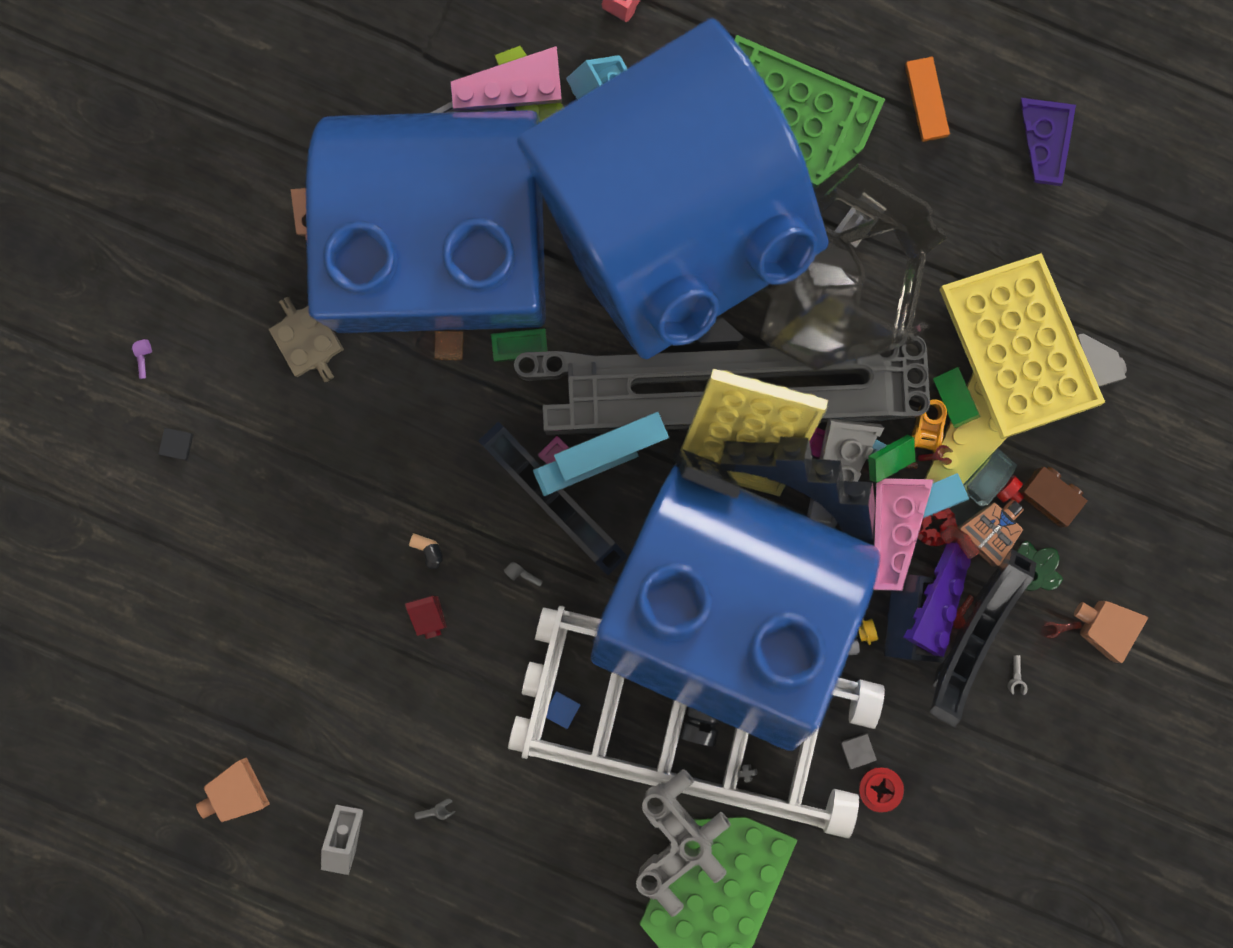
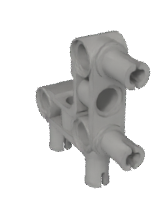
M685 769L666 784L659 783L656 786L650 787L645 793L642 804L643 812L655 828H660L671 841V844L660 854L651 856L641 866L636 882L637 889L641 894L653 900L657 899L671 917L677 915L684 907V904L669 888V885L695 865H699L714 883L720 881L727 873L726 869L712 855L711 846L713 839L729 828L731 823L720 812L705 825L700 826L681 806L676 797L694 782L691 775ZM659 798L662 800L663 805L659 807L650 804L649 799ZM688 841H696L700 847L691 849L686 843ZM652 875L657 881L649 883L643 877Z

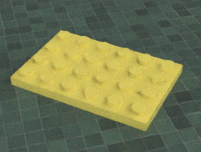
M1042 253L943 285L939 289L1001 439L1105 403Z
M713 369L682 449L721 464L726 441L779 443L780 437L809 438L810 440L826 410L827 400L817 398L811 394L795 392L785 387L766 384L756 379L733 375L727 371ZM730 471L739 486L780 496L786 486L765 477Z

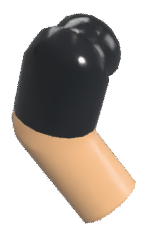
M413 533L409 546L423 551L426 558L425 564L429 569H438L443 561V554L438 543L435 540Z

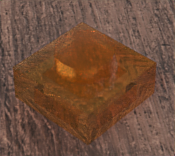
M435 331V359L463 360L464 333Z

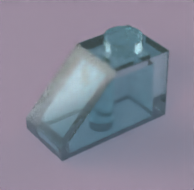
M997 448L963 484L967 495L980 506L988 505L1007 484L1018 465Z

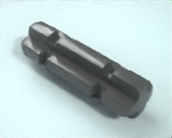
M751 764L742 766L743 770L738 772V777H744V782H750L753 780V776L758 774L757 769H752Z

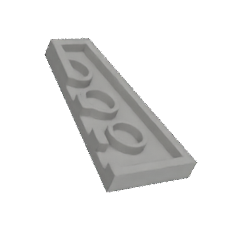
M828 419L819 459L841 460L844 481L858 482L861 476L860 471L868 456L872 454L877 436H881L884 427L881 424ZM810 499L807 517L835 528L837 524L835 518L822 505Z

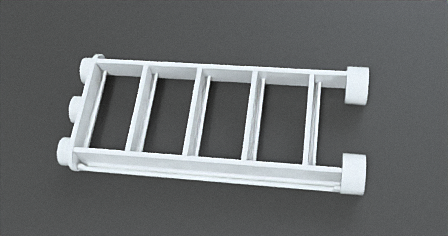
M559 606L558 611L543 607L535 640L549 643L544 665L529 662L522 694L535 697L536 699L531 719L516 716L508 749L523 752L522 758L527 759L528 756L539 757L656 786L659 783L666 784L677 775V773L671 772L686 705L673 700L657 769L608 757L606 752L624 682V677L615 673H611L592 752L541 740L567 630L596 636L597 627L601 621L598 618L566 611L563 606ZM839 678L832 695L851 699L849 723L874 729L880 718L883 706L884 686L860 679L858 682ZM738 728L735 729L723 784L693 778V784L682 792L823 828L824 833L844 838H850L852 835L859 807L858 794L838 789L831 791L826 810L801 804L818 730L800 745L788 801L736 788L738 772L741 768L749 733Z

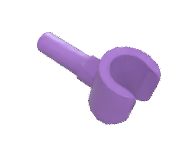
M143 339L135 342L132 346L138 361L139 379L146 378L144 355L152 353L149 340Z

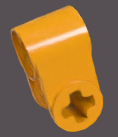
M930 400V405L938 410V417L935 420L929 419L926 412L916 418L911 435L914 437L915 448L932 450L934 453L942 445L947 408L939 400Z

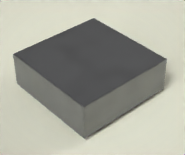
M867 733L840 742L849 769L876 761Z

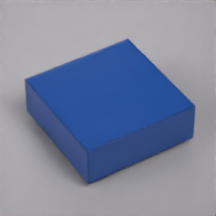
M556 691L549 704L546 718L568 729L581 704Z

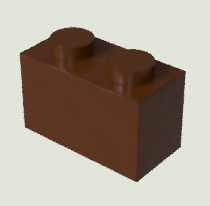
M1051 467L1037 468L1019 492L1024 496L1023 499L1057 526L1060 528L1068 527L1088 500L1082 496L1083 492L1073 484L1067 485L1060 479L1062 477L1061 474Z

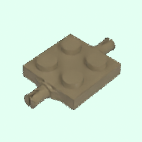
M290 297L284 298L279 303L287 316L282 322L269 329L294 376L299 377L309 370L317 369L324 382L330 381L329 379H333L334 375L326 363L334 355L344 350L332 329L311 318L308 306L296 310Z

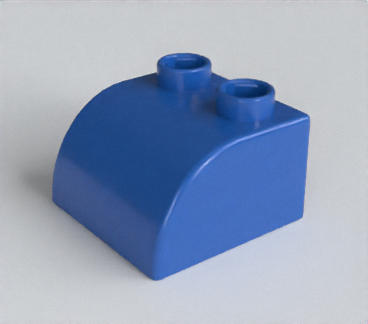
M715 19L703 22L523 132L517 139V144L584 281L642 359H649L671 345H684L699 339L709 331L719 315L769 284H785L796 279L806 271L814 257L828 247L829 241L817 199L796 138L759 73L734 39Z
M532 110L323 117L315 126L311 136L306 172L308 310L311 318L337 333L542 327L546 321L543 197L517 144L520 134L540 123L538 114Z
M676 464L667 476L597 627L591 661L603 669L782 749L792 751L820 727L868 606L879 570L880 552L871 544L740 488L741 491L738 498L735 499L682 477Z

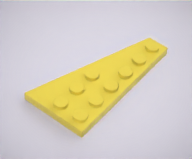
M974 372L970 377L967 387L981 417L957 428L950 421L943 437L942 445L948 446L953 452H946L942 458H950L952 462L950 465H944L939 460L932 461L925 479H933V483L958 473L962 484H964L1006 439L1000 438Z

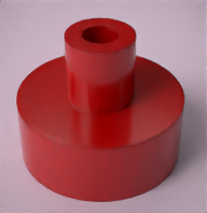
M1013 475L1004 481L994 494L1002 502L1013 499L1019 503L1024 498L1019 492L1023 483Z

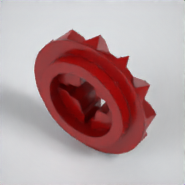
M949 508L932 515L936 520L945 519L939 525V532L936 529L926 530L925 528L932 523V517L923 518L918 534V539L921 542L930 546H940L946 544L954 537L958 525L956 524L955 514Z
M874 768L866 772L859 783V795L863 803L875 812L891 811L900 804L903 798L904 787L902 780L898 774L888 768ZM884 778V787L892 791V794L888 792L887 794L882 793L878 800L877 792L870 786H879Z

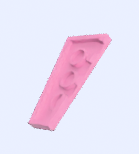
M557 46L451 81L453 110L465 111L561 103Z
M884 479L876 484L875 547L880 552V565L874 590H903L933 485V479Z

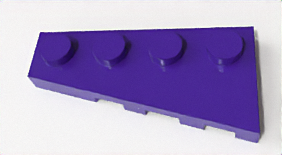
M947 543L934 571L936 579L933 584H928L924 592L927 597L922 608H917L913 616L916 622L912 630L907 629L903 637L935 656H945L953 622L957 615L960 596L964 589L967 570L971 563L972 553L958 543Z

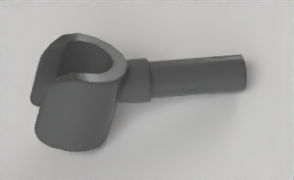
M511 562L504 569V572L513 581L521 575L524 579L539 587L543 582L541 579L529 574L516 562Z
M446 799L437 804L435 808L416 812L415 819L436 816L438 819L444 820L455 813V811L448 812L445 808L446 805L453 801Z

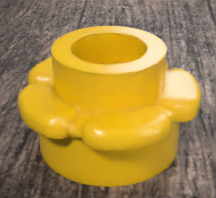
M862 619V625L858 629L861 642L867 640L868 645H871V642L878 640L874 622L872 619L866 621Z

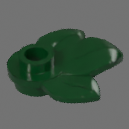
M1028 540L1020 545L1017 552L1036 562L1034 581H1031L1025 590L1035 591L1041 588L1049 591L1057 588L1063 581L1062 576L1055 571L1059 564L1058 551L1055 548H1044L1037 552Z

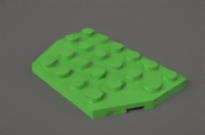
M736 35L734 41L759 73L786 118L804 157L812 186L817 188L863 150L885 99Z
M747 816L728 818L731 823L730 827L713 839L711 846L712 855L726 869V875L720 881L714 883L699 865L693 866L669 885L670 890L684 904L683 909L677 915L671 917L657 899L653 900L650 898L640 921L641 927L659 948H752L797 839ZM712 818L694 819V821L698 825L703 826ZM688 841L686 843L691 849L700 847L696 841Z

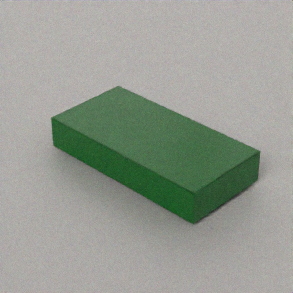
M546 329L491 334L494 362L515 360L518 355L525 352L548 351Z
M959 367L933 378L955 428L981 417Z
M905 435L869 455L870 480L878 483L915 462L914 437Z

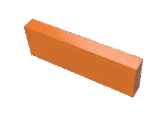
M933 57L906 62L905 68L922 142L948 137L950 132Z

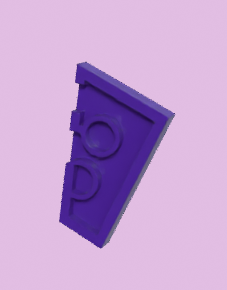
M1021 98L1020 102L1034 183L1062 186L1076 105Z

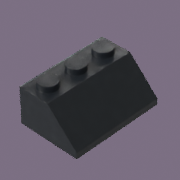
M907 575L902 591L890 590L891 597L887 613L888 625L884 641V656L943 662L944 657L935 656L903 638L907 629L912 630L916 622L913 616L917 608H922L927 597L924 592L928 584H933L936 578Z

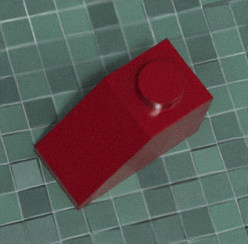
M430 596L405 604L417 636L424 634L425 639L442 635L440 629L447 628L438 596Z

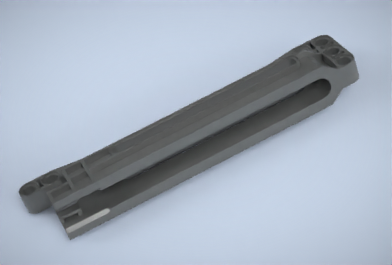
M919 336L878 337L842 346L658 353L649 359H642L638 354L591 356L563 351L525 352L518 355L514 362V368L519 378L527 381L556 380L568 375L569 404L543 405L544 431H546V436L607 433L657 411L666 431L689 430L704 392L635 394L631 388L636 384L709 381L713 369L727 371L733 375L748 379L837 375L860 376L863 385L787 388L795 392L811 394L817 398L827 400L826 410L818 424H826L828 419L872 422L917 418L927 412L930 406L927 346L925 341ZM910 343L917 347V356H910L906 352L907 344ZM878 346H888L891 352L890 357H882L878 352ZM552 359H558L562 362V368L557 372H551L547 368L548 362ZM530 360L534 362L535 367L532 372L523 373L520 371V365L523 361ZM908 371L917 372L920 378L918 384H913L908 380ZM910 398H916L920 401V411H913L909 407Z

